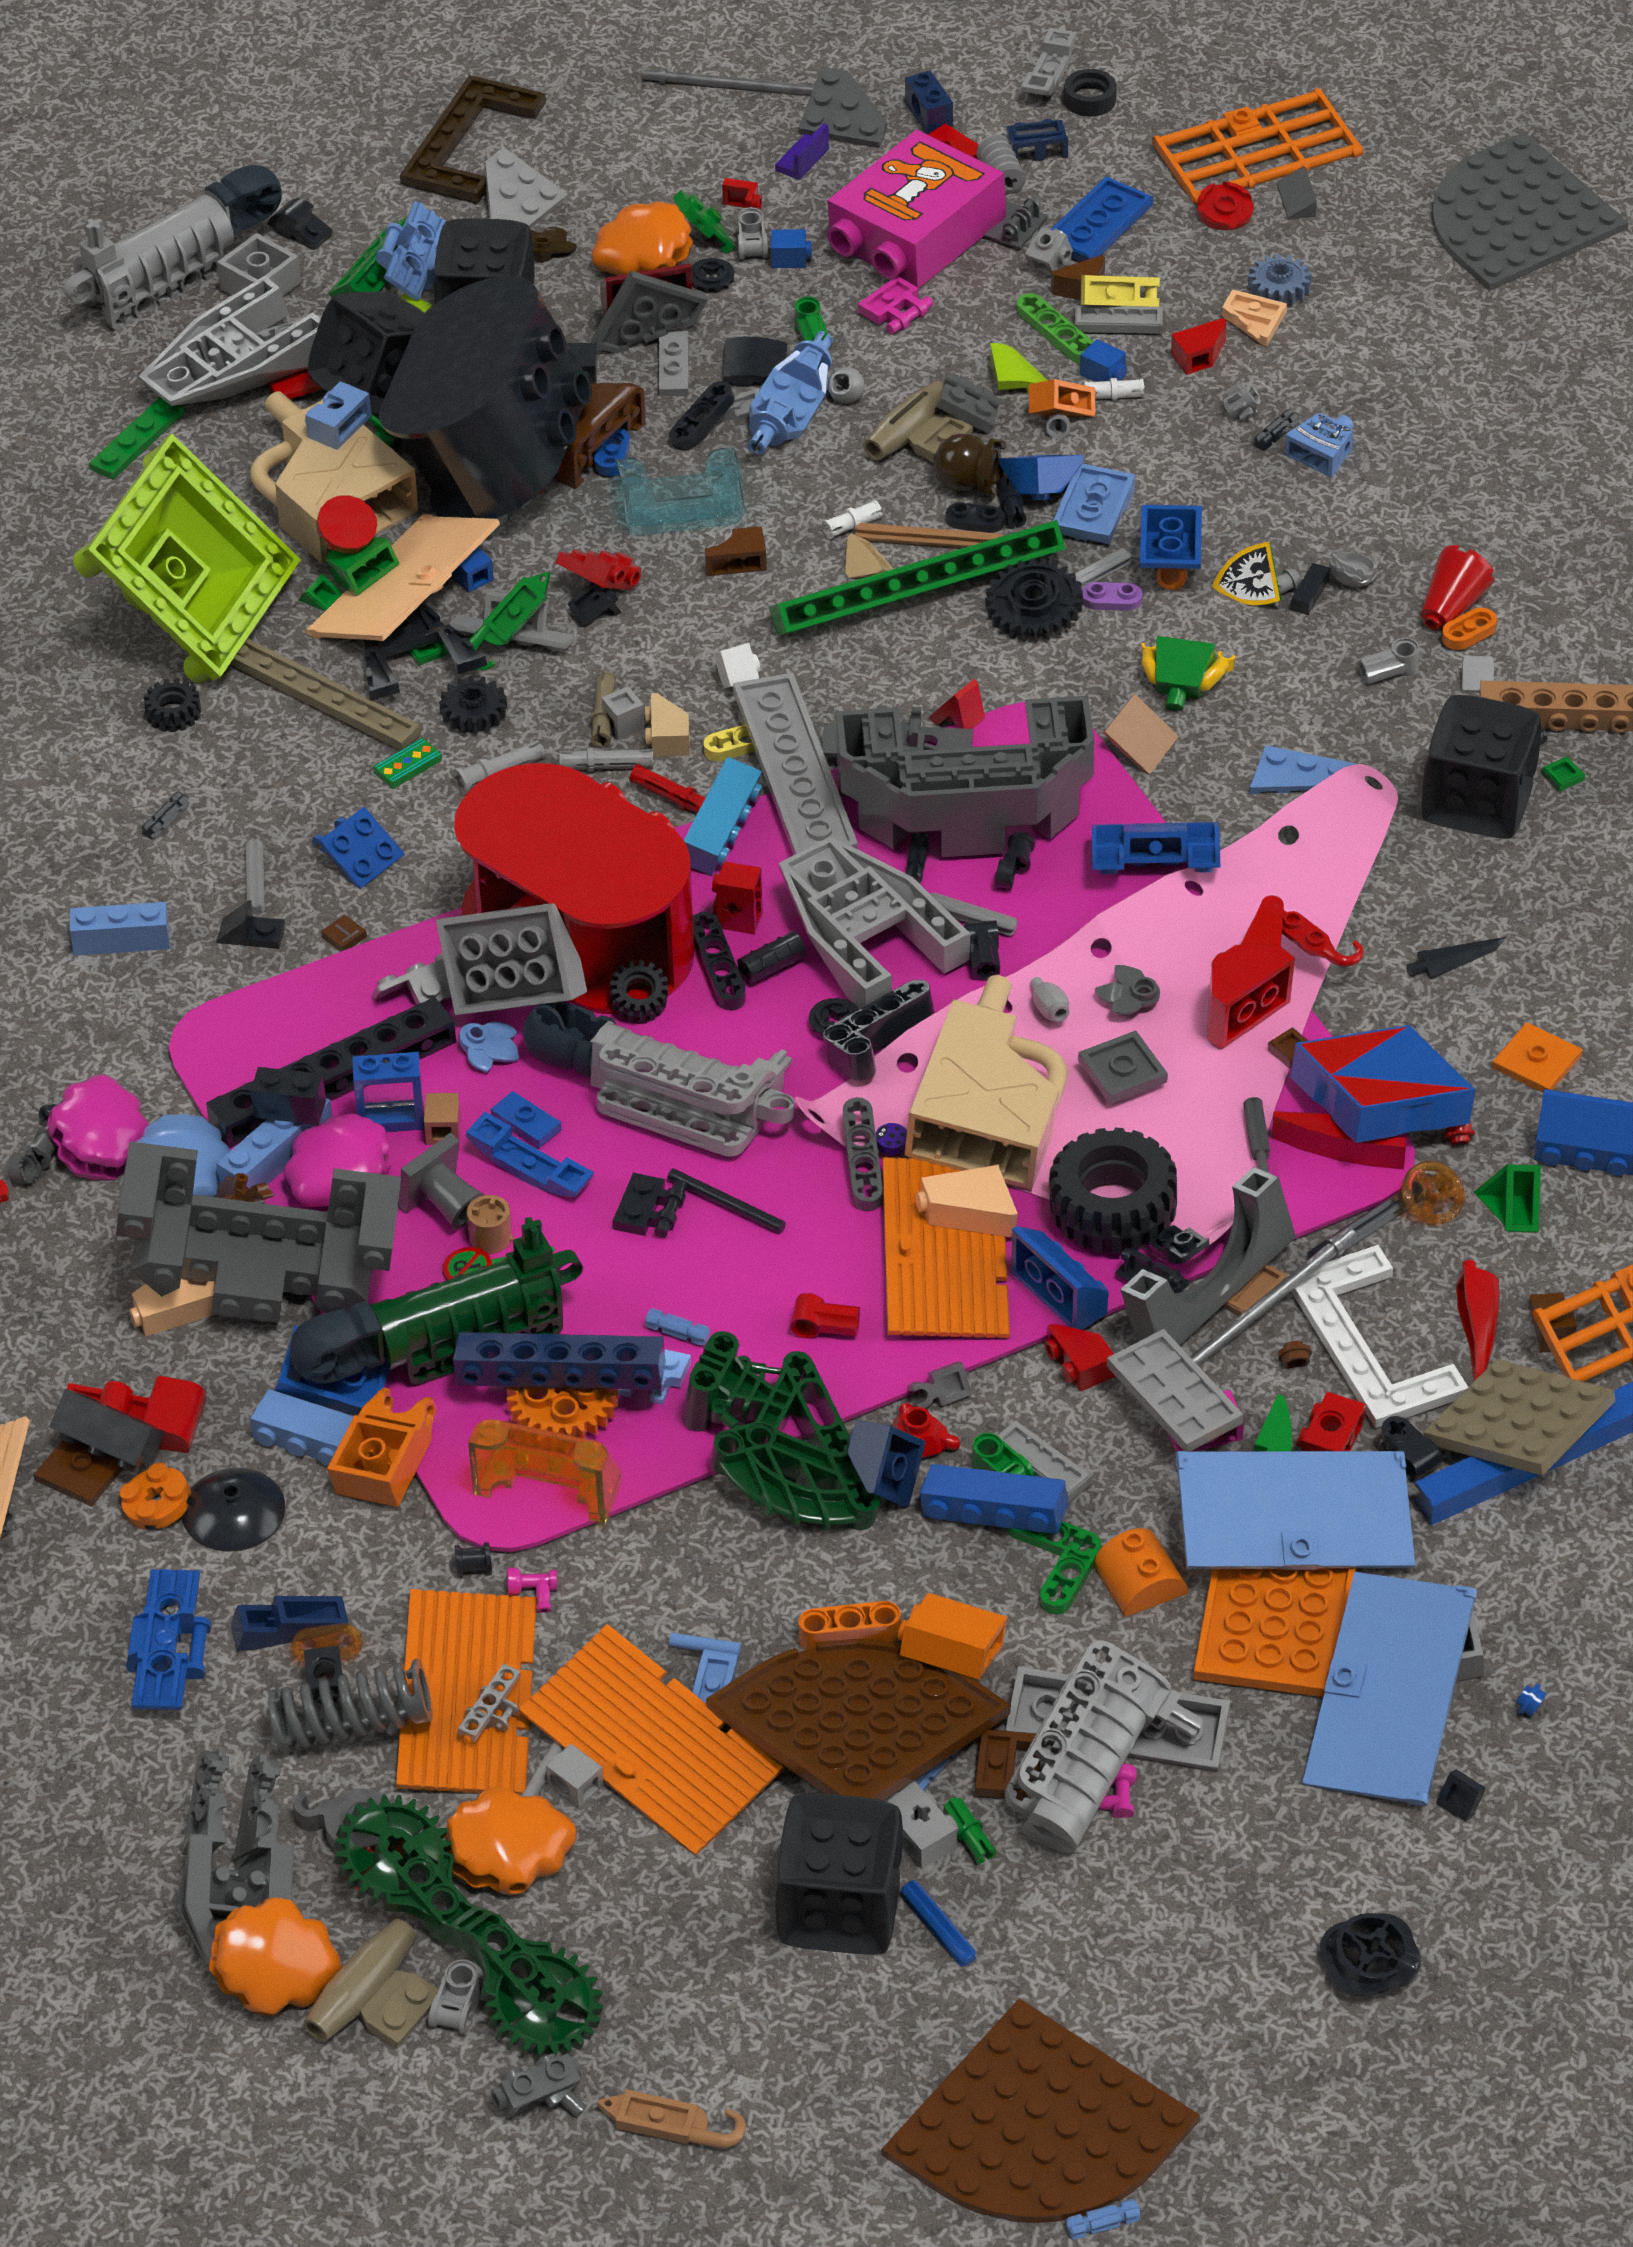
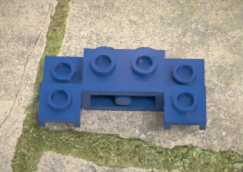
M1219 822L1091 824L1092 870H1099L1100 874H1116L1118 870L1124 869V863H1130L1132 866H1147L1149 863L1176 866L1180 865L1181 862H1188V868H1195V871L1200 873L1212 872L1214 868H1221Z

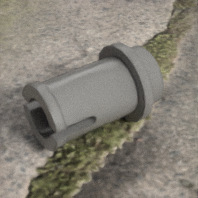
M1285 569L1281 575L1277 576L1280 595L1290 590L1295 592L1301 583V577L1295 569Z

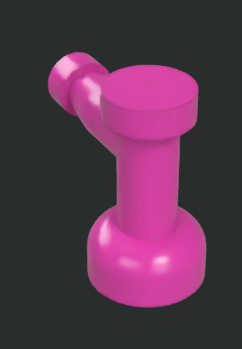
M507 1568V1594L509 1596H516L520 1594L522 1588H536L537 1612H551L550 1591H557V1571L549 1570V1573L521 1574L518 1568Z
M1123 1763L1112 1783V1786L1115 1787V1795L1105 1796L1099 1810H1112L1114 1818H1132L1134 1816V1806L1130 1804V1786L1137 1779V1771L1134 1766Z

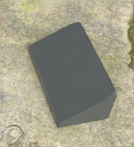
M1306 167L1299 168L1277 181V187L1288 220L1316 217L1317 200Z

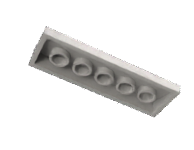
M1018 1666L1006 1731L1037 1733L1069 1674ZM1082 1679L1076 1689L1083 1692L1088 1681ZM1180 1693L1181 1696L1177 1704L1204 1719L1195 1737L1192 1738L1165 1722L1160 1730L1149 1724L1145 1731H1141L1127 1756L1218 1771L1231 1713L1230 1701ZM1072 1701L1067 1712L1074 1713L1079 1704ZM1061 1721L1057 1730L1061 1731L1066 1722ZM1049 1738L1047 1743L1054 1744L1055 1740Z

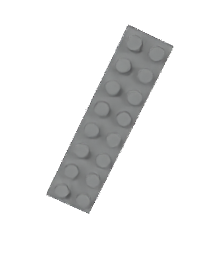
M794 673L733 683V693L793 855L830 836L858 849V842Z

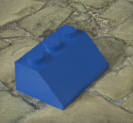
M1544 1089L1534 1160L1542 1161L1551 1166L1557 1164L1574 1166L1583 1171L1590 1169L1607 1171L1615 1176L1633 1175V1102Z
M1020 1226L1012 1229V1274L1069 1327L1083 1330L1108 1314L1109 1292L1106 1286L1101 1281H1096L1086 1272V1269L1079 1261H1074L1064 1251L1060 1243L1052 1241L1042 1231Z

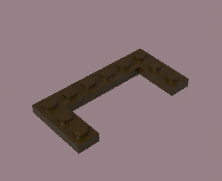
M469 75L401 172L400 184L478 203L487 189L485 176L443 165L483 107L535 119L546 103V93Z

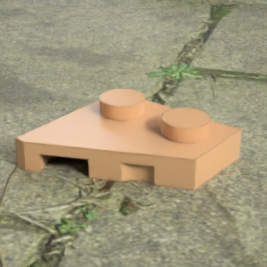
M1233 289L1222 307V316L1263 346H1268L1287 313V303Z

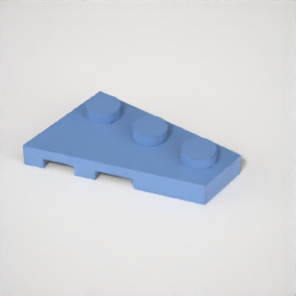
M1265 745L1250 785L1249 794H1261V792L1265 791L1290 793V791L1310 790L1338 770L1355 765L1356 763Z

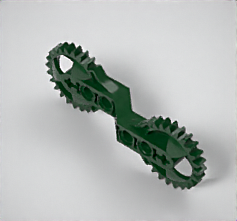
M386 1794L382 1795L379 1805L371 1797L368 1798L365 1808L359 1804L355 1805L353 1815L348 1813L345 1815L343 1825L339 1826L336 1833L338 1838H336L333 1849L338 1851L333 1862L342 1865L338 1876L350 1877L346 1888L351 1889L356 1886L360 1888L357 1895L358 1899L363 1898L366 1894L370 1895V1906H374L380 1899L383 1900L384 1911L404 1912L416 1916L434 1938L461 1948L471 1956L483 1972V1986L480 1999L487 2001L482 2012L483 2014L493 2015L490 2017L487 2026L488 2028H500L495 2039L500 2040L507 2037L509 2039L507 2050H511L518 2045L521 2047L520 2057L523 2058L528 2050L534 2053L535 2061L540 2059L542 2053H547V2055L555 2054L557 2056L559 2051L562 2055L567 2053L570 2055L572 2047L580 2050L585 2043L583 2039L590 2040L594 2034L592 2028H597L601 2021L596 2015H600L604 2005L597 2002L603 1994L602 1990L592 1989L598 1978L585 1976L590 1966L588 1964L581 1967L575 1965L579 1956L577 1954L573 1955L570 1959L565 1958L564 1947H561L557 1954L552 1953L550 1942L530 1941L519 1937L501 1915L469 1903L452 1882L454 1855L447 1853L450 1851L452 1843L449 1840H443L448 1829L436 1828L440 1817L434 1816L429 1819L426 1816L429 1809L427 1805L418 1811L415 1809L416 1799H412L408 1805H403L401 1795H397L395 1802L390 1803ZM352 1832L366 1833L379 1837L374 1852L371 1853L350 1840ZM409 1876H417L424 1883H416ZM433 1903L443 1904L447 1910H438L434 1907ZM487 1943H496L502 1950H493ZM512 1970L521 1971L526 1978L516 1977L513 1975ZM563 2001L586 2014L584 2023L557 2017Z

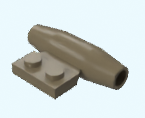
M934 381L910 394L883 417L865 440L863 447L865 453L871 459L880 460L909 443L914 449V453L934 463V454L940 443L955 434L972 435L973 426L951 414L947 416L939 414L941 409L937 408L936 405L940 391L945 383Z
M401 1919L391 1921L364 1942L326 1984L303 2022L304 2028L314 2039L326 2042L360 2015L369 2032L397 2050L429 2013L433 1999L439 1989L414 1972L398 1971L399 1966L416 1940V1933L408 1923Z

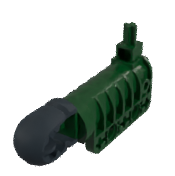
M531 1217L525 1218V1224L521 1225L522 1237L513 1240V1251L506 1253V1258L502 1262L488 1267L485 1265L481 1266L476 1271L464 1275H455L454 1278L441 1283L434 1282L429 1287L417 1291H408L406 1295L394 1299L388 1298L370 1305L368 1302L363 1301L352 1305L350 1311L342 1308L305 1321L293 1333L289 1348L291 1360L295 1369L303 1378L320 1384L336 1382L361 1372L364 1366L373 1368L384 1364V1361L390 1370L404 1366V1371L411 1383L423 1384L455 1373L454 1356L448 1357L455 1354L459 1332L516 1333L521 1331V1334H560L563 1329L561 1285L576 1280L583 1272V1265L577 1254L572 1250H564L553 1254V1250L542 1232L541 1221L539 1219L533 1221ZM572 1263L568 1268L560 1270L563 1266Z

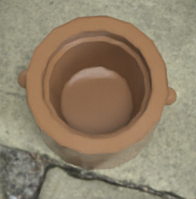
M484 1195L471 1201L467 1207V1232L471 1246L483 1249L488 1254L498 1253L506 1249L511 1241L514 1240L508 1203L496 1195Z

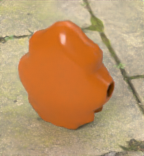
M656 201L649 204L637 203L626 206L619 211L612 222L605 224L597 232V241L591 254L592 263L599 270L617 276L629 274L630 271L637 273L675 266L687 259L689 251L693 247V241L689 236L691 232L690 225L676 204Z
M494 1787L483 1791L476 1800L462 1802L457 1807L455 1814L447 1820L448 1832L445 1839L452 1843L448 1853L454 1855L452 1867L454 1877L462 1879L474 1889L489 1887L498 1893L513 1895L525 1892L536 1878L552 1876L563 1866L565 1855L576 1842L577 1829L571 1819L555 1809L548 1799L540 1795L520 1796L504 1787Z
M271 1897L265 1899L256 1907L241 1906L233 1910L227 1919L215 1926L214 1940L210 1947L211 1958L208 1970L216 1977L223 1993L238 1996L243 2006L252 2013L274 2016L287 2004L307 2008L315 2003L326 1984L341 1969L340 1956L330 1942L325 1925L322 1921L316 1919H305L292 1900Z

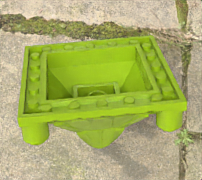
M171 433L165 437L159 447L144 457V469L93 540L75 553L73 563L76 570L84 577H95L103 571L109 578H112L115 584L121 588L123 596L130 605L150 615L165 632L170 634L172 639L189 653V656L184 661L185 674L191 681L200 684L210 678L215 681L222 676L301 559Z

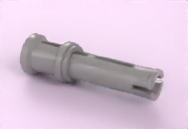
M536 740L493 759L480 758L476 760L474 765L464 769L455 768L452 771L454 784L463 795H466L477 783L495 772L512 766L535 763L545 759L544 748Z

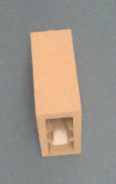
M999 1165L921 1178L920 1192H916L915 1195L916 1205L919 1212H924L928 1225L1012 1237V1229L1016 1227L1018 1213Z
M181 1278L180 1288L162 1297L145 1283L132 1293L134 1308L129 1309L134 1327H141L146 1337L214 1315L211 1312L215 1281L197 1282Z

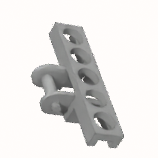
M504 1663L502 1664L488 1686H483L480 1689L479 1693L481 1696L474 1706L466 1709V1717L458 1727V1735L462 1736L465 1734L471 1737V1741L476 1742L485 1728L489 1729L492 1726L500 1731L508 1730L509 1724L507 1721L510 1716L519 1714V1707L514 1702L506 1699L520 1678L519 1670ZM506 1672L513 1675L510 1680H503L502 1678ZM498 1684L504 1687L503 1692L495 1690ZM489 1697V1701L493 1705H486L483 1703V1699ZM497 1707L504 1711L501 1717L493 1714ZM471 1722L478 1724L476 1730L467 1729Z

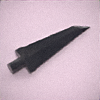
M1507 937L1417 952L1419 961L1407 964V972L1410 976L1426 972L1430 980L1437 978L1444 973L1496 951Z

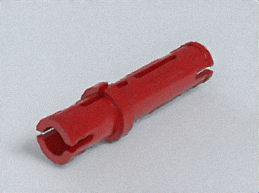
M641 764L635 765L629 777L631 783H635L678 804L679 809L683 811L688 809L698 814L706 798L698 794L695 788L691 786L686 788L643 767Z

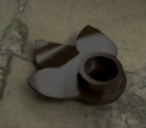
M548 227L542 232L531 230L535 260H550L553 257V253H569L577 248V244L566 241L567 231L563 228Z

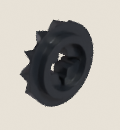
M706 258L697 261L691 266L692 284H694L696 290L704 288L707 293L710 289L714 288L715 291L719 292L721 287L728 289L730 282H734V268L725 260Z
M829 998L818 1002L809 1013L812 1032H818L821 1039L824 1038L823 1033L825 1029L835 1023L830 1021L829 1015L835 1020H842L859 1010L854 1003L842 998Z

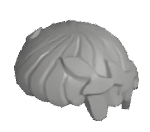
M1340 548L1336 554L1333 553L1329 566L1334 577L1340 583L1348 587L1358 588L1367 586L1376 577L1377 564L1370 557L1354 552H1343V548Z

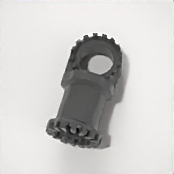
M43 1126L38 1129L34 1142L27 1145L21 1155H14L9 1158L7 1175L13 1184L34 1183L41 1171L50 1165L51 1156L55 1151H58V1147L51 1140L47 1126L46 1128ZM22 1164L24 1168V1175L21 1174L23 1173V1170L20 1169V1167H22Z

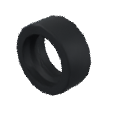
M1082 69L1070 74L1065 80L1064 104L1072 113L1087 117L1100 116L1110 112L1116 104L1117 84L1114 77L1105 71ZM1085 88H1096L1105 93L1100 96L1087 97L1077 94L1076 91Z

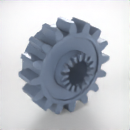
M1276 254V258L1271 259L1267 255L1265 256V262L1256 260L1255 267H1250L1248 287L1251 288L1250 293L1252 295L1293 305L1297 300H1304V295L1310 293L1312 273L1309 272L1308 265L1302 266L1301 259L1292 261L1291 255H1288L1286 259H1282L1280 254Z

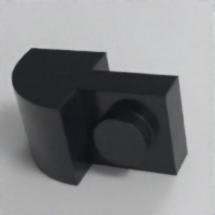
M299 198L289 200L268 221V225L283 237L291 239L294 236L312 250L317 249L333 233L332 228L312 213L314 205Z

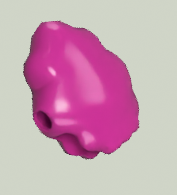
M106 1074L94 1075L85 1081L72 1083L65 1088L62 1102L50 1111L47 1128L51 1140L58 1147V1158L71 1170L73 1175L93 1181H114L121 1174L125 1173L130 1141L136 1142L143 1137L144 1129L149 1125L140 1113V1100L136 1095L124 1089L114 1078Z
M351 1113L330 1117L323 1124L310 1127L300 1133L292 1144L293 1157L286 1163L284 1168V1177L291 1186L295 1200L302 1206L307 1207L329 1206L334 1168L387 1175V1170L392 1165V1159L388 1154L391 1146L386 1139L385 1127L373 1122L369 1118Z

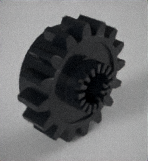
M469 676L468 682H463L460 678L457 679V686L448 684L447 692H441V701H439L443 722H450V729L457 728L461 730V733L473 732L478 734V732L484 730L490 731L492 726L500 725V718L506 717V709H508L504 688H497L496 681L486 683L485 677H481L479 681H474L473 676Z

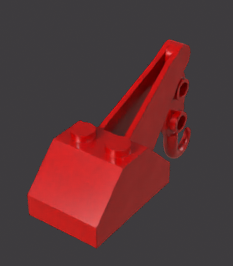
M1274 895L1264 897L1241 944L1234 945L1227 951L1217 954L1212 960L1208 996L1207 1039L1218 1048L1223 1049L1290 1003L1295 957L1281 947L1282 934L1307 954L1325 958L1332 964L1341 967L1353 966L1360 962L1364 954L1362 945L1358 941H1353L1352 945L1356 949L1355 954L1351 956L1342 955L1335 950L1329 936L1307 918L1295 911L1286 912L1284 910V902L1280 897Z

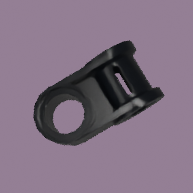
M1391 1416L1383 1422L1381 1431L1384 1437L1379 1442V1451H1404L1406 1474L1410 1477L1408 1479L1410 1482H1416L1442 1464V1454L1436 1444L1427 1439L1407 1419L1400 1416Z

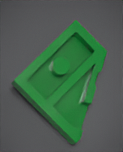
M682 190L673 197L684 216L708 238L713 235L725 254L732 252L736 248L720 222L723 218L713 207L707 209L696 195L692 194L689 196Z

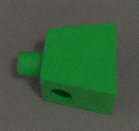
M374 537L369 545L357 553H341L330 549L325 558L334 580L357 596L400 564L389 539Z

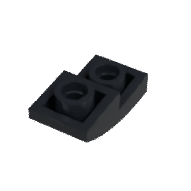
M1175 1225L1161 1231L1158 1237L1147 1242L1151 1253L1174 1264L1184 1263L1210 1246L1206 1238L1190 1227L1183 1231Z

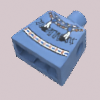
M1322 413L1314 415L1286 434L1285 455L1332 477L1352 450V420L1346 415H1340L1336 420Z

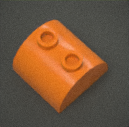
M1136 1528L1125 1531L1109 1540L1096 1555L1094 1568L1124 1617L1188 1594V1587L1155 1533L1149 1529Z

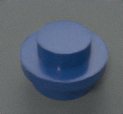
M1536 1683L1533 1688L1526 1685L1515 1702L1521 1706L1517 1713L1520 1715L1525 1713L1530 1717L1533 1716L1547 1693L1540 1689V1684Z

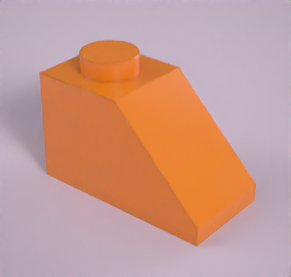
M1057 379L1029 384V414L1050 417L1055 413H1061L1066 417H1095V387Z

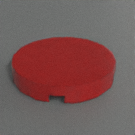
M1232 182L1208 185L1201 191L1197 201V214L1201 221L1208 227L1217 230L1241 228L1250 222L1254 212V204L1250 193L1241 185Z
M339 495L327 500L320 508L316 527L320 538H323L327 542V546L332 550L341 553H357L373 541L377 529V520L371 507L363 500L350 495Z

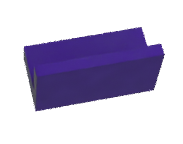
M823 123L812 136L804 134L775 164V171L800 180L829 150V125Z

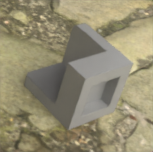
M629 686L601 697L602 707L614 720L615 738L617 740L645 729L644 704Z

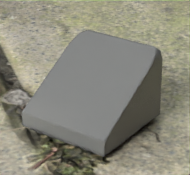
M1464 656L1462 661V692L1479 693L1480 680L1494 681V658L1491 656Z

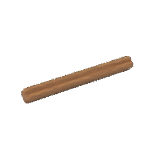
M859 523L855 529V535L867 541L965 548L1004 536L999 533Z

